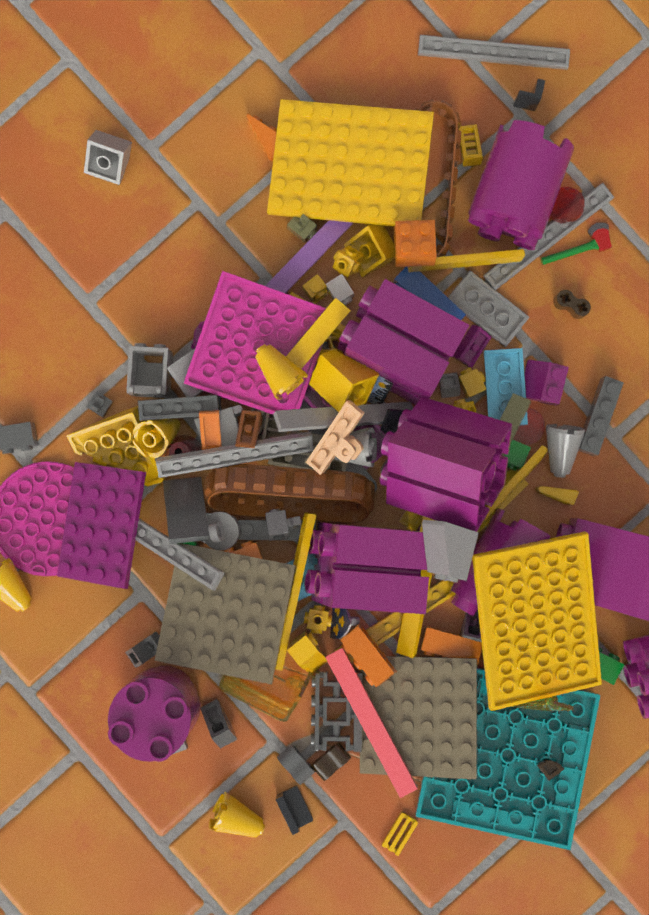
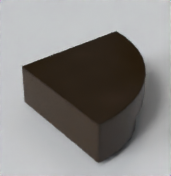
M542 760L536 763L549 781L564 770L561 764L553 760Z

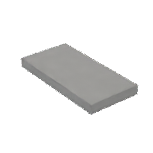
M470 270L448 297L466 314L465 316L481 327L504 347L510 343L529 319L527 314Z

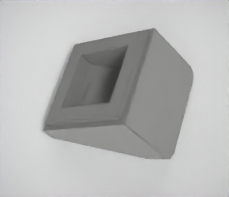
M457 372L443 374L439 381L441 397L459 396L460 384Z

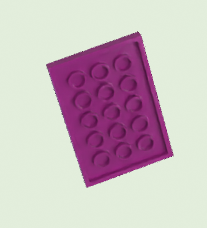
M75 462L57 577L128 589L146 472Z

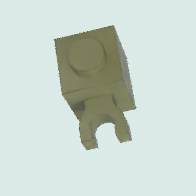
M304 214L301 218L293 217L287 224L288 230L304 243L317 233V225Z

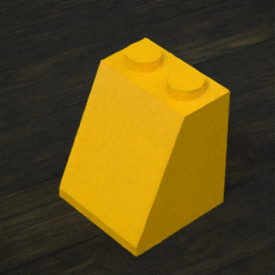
M336 350L324 352L318 357V363L312 372L309 385L339 413L346 401L351 400L356 406L366 404L379 373Z

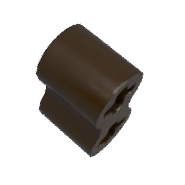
M569 290L560 291L553 300L554 306L557 309L567 310L576 319L585 317L591 310V305L587 300L576 298ZM563 296L566 297L565 303L561 302ZM579 306H582V312H581V313L578 312V310H579L578 307H579Z
M337 742L316 759L311 767L325 781L345 765L351 756Z

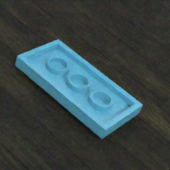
M523 348L484 350L488 417L500 420L513 393L526 398ZM527 412L520 425L528 424Z

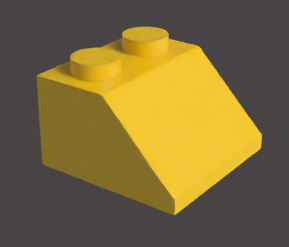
M368 225L344 244L345 247L350 245L365 254L359 270L361 277L374 272L395 259V245L384 225Z

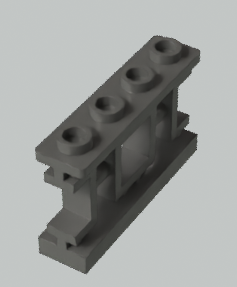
M218 395L138 401L139 421L198 417L199 411L222 410L221 396Z
M316 671V676L312 675V687H315V695H312L311 707H315V714H311V726H315V734H311V746H315V751H326L327 741H346V751L362 752V725L347 697L341 696L339 682L327 681V671ZM356 671L362 682V672ZM320 678H323V686H333V696H323V704H319ZM327 702H346V720L327 719ZM319 717H323V725H333L332 735H323V743H319ZM350 718H354L353 743H350V735H340V726H350Z

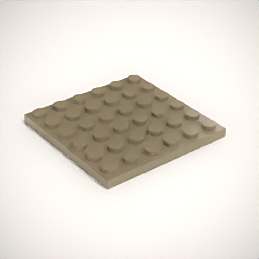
M179 543L225 574L216 590H211L174 566L154 661L272 684L296 566Z
M386 656L397 672L378 687H375V685L371 686L365 678V672L362 669L360 670L362 672V684L412 776L477 779V658ZM362 727L360 773L388 775Z

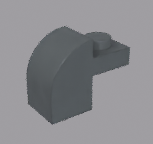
M154 632L125 652L135 668L156 655L160 637L157 632Z

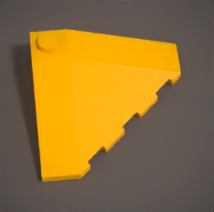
M138 406L119 412L66 435L76 454L82 456L85 453L93 457L92 461L102 466H107L108 464L115 468L146 472L144 485L147 487L165 480V477H158L155 458L143 456L133 444V429L142 422L139 421Z

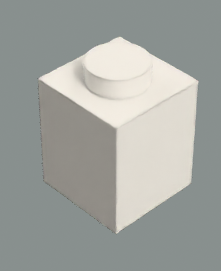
M342 274L326 283L327 290L333 300L337 298L344 305L353 301L354 292Z

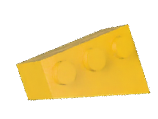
M304 631L288 644L287 651L302 669L312 675L326 664L327 660L326 656L317 646L319 644L315 636L311 632L308 634Z

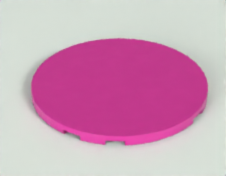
M50 461L32 463L13 472L1 484L0 553L5 559L10 558L16 568L37 576L57 575L74 467Z

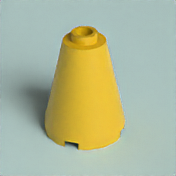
M264 344L256 350L257 355L255 358L277 400L283 398L281 394L286 392L288 395L304 382L302 377H308L304 370L272 345L266 346Z
M177 418L142 421L133 429V444L143 456L158 458L167 451L179 432L180 422Z
M7 558L1 562L3 565L0 566V600L15 611L21 610L23 612L31 605L30 601L32 598L12 560Z
M224 792L218 798L212 811L214 812V819L210 818L209 829L216 832L256 838L258 835H262L265 829L264 820L227 792Z

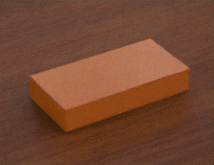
M219 410L199 411L202 450L222 447Z

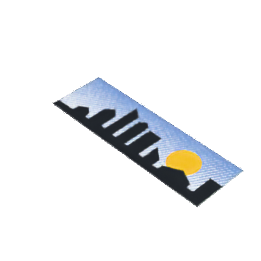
M378 376L367 401L371 404H383L394 383Z

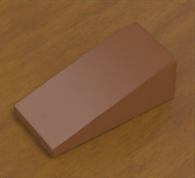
M242 410L235 446L255 448L262 422L261 412Z

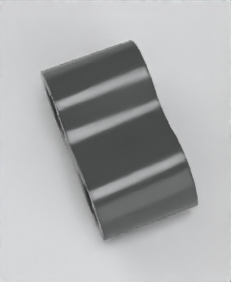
M293 744L277 756L282 766L300 785L315 773L311 764Z

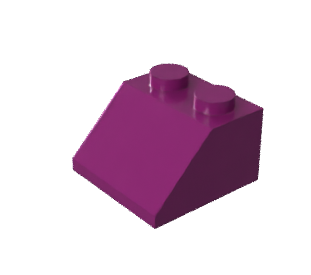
M527 360L524 372L526 399L552 406L559 405L569 367L551 362Z

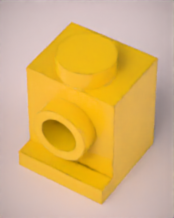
M318 274L302 286L303 291L313 304H316L329 294L326 284Z

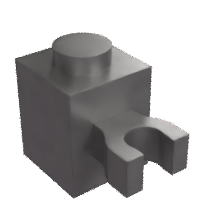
M273 509L266 513L269 541L289 538L288 529L301 528L300 516L286 519L285 510L281 511L280 509Z

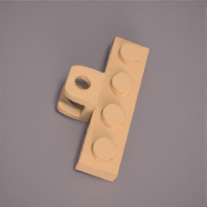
M351 400L346 401L306 463L321 475L324 474L335 456L345 463L351 459H357L363 450V445L350 434L365 412Z

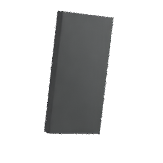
M201 477L163 480L169 544L209 540Z

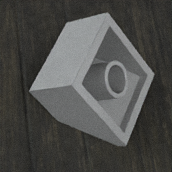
M95 130L87 140L84 173L120 185L130 158L132 142Z

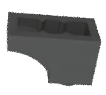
M218 699L200 708L210 736L220 749L237 740L232 724L228 720Z

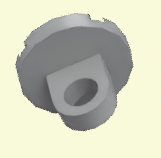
M215 512L207 517L209 540H204L205 543L215 550H227L233 547L240 537V525L237 519L227 512Z

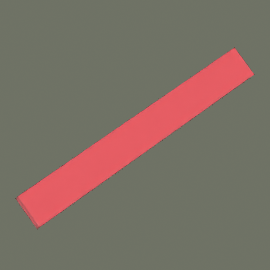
M341 648L326 656L327 662L399 797L402 798L417 790L418 787L346 652Z

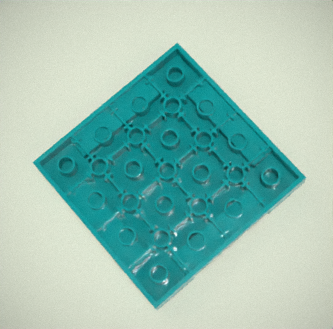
M477 667V779L422 777L415 812L416 817L571 850L601 695L597 692L581 689L491 711L488 705L485 670ZM542 760H553L561 764L564 770L549 781L536 763Z

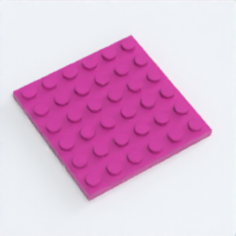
M222 271L184 384L273 415L278 410L300 409L322 345L302 368L308 377H302L304 382L287 395L286 392L281 394L283 398L280 400L274 397L255 358L257 355L256 350L264 344L266 346L272 345L286 356L326 308Z

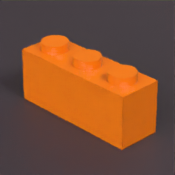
M358 625L340 640L343 643L341 645L343 650L348 655H352L355 659L353 661L355 666L365 672V678L371 686H380L397 672L362 625Z
M425 626L420 649L424 651L423 654L432 657L438 654L445 658H477L478 665L482 642L463 638L461 635Z

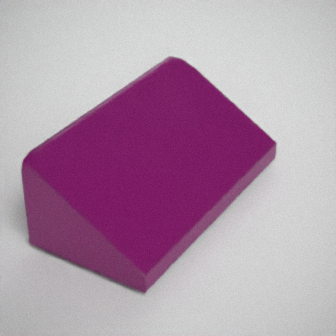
M472 325L460 342L453 357L472 369L492 336L481 327Z

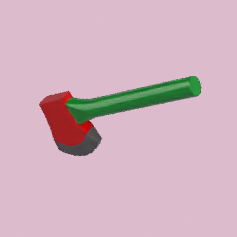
M596 223L592 225L588 230L589 235L593 239L592 241L540 258L542 265L588 250L602 252L611 249L609 224Z

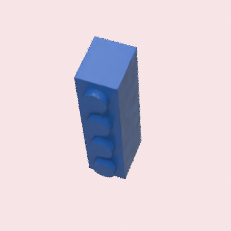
M405 267L395 277L393 283L460 320L465 317L466 314L420 271L408 272V267Z

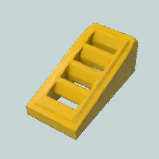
M477 124L460 126L458 130L462 131L460 149L463 166L481 165L483 156ZM474 133V135L464 136V134Z
M545 486L535 488V492L568 506L574 505L579 494L577 490Z

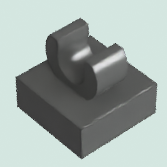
M96 391L86 407L104 418L113 401Z

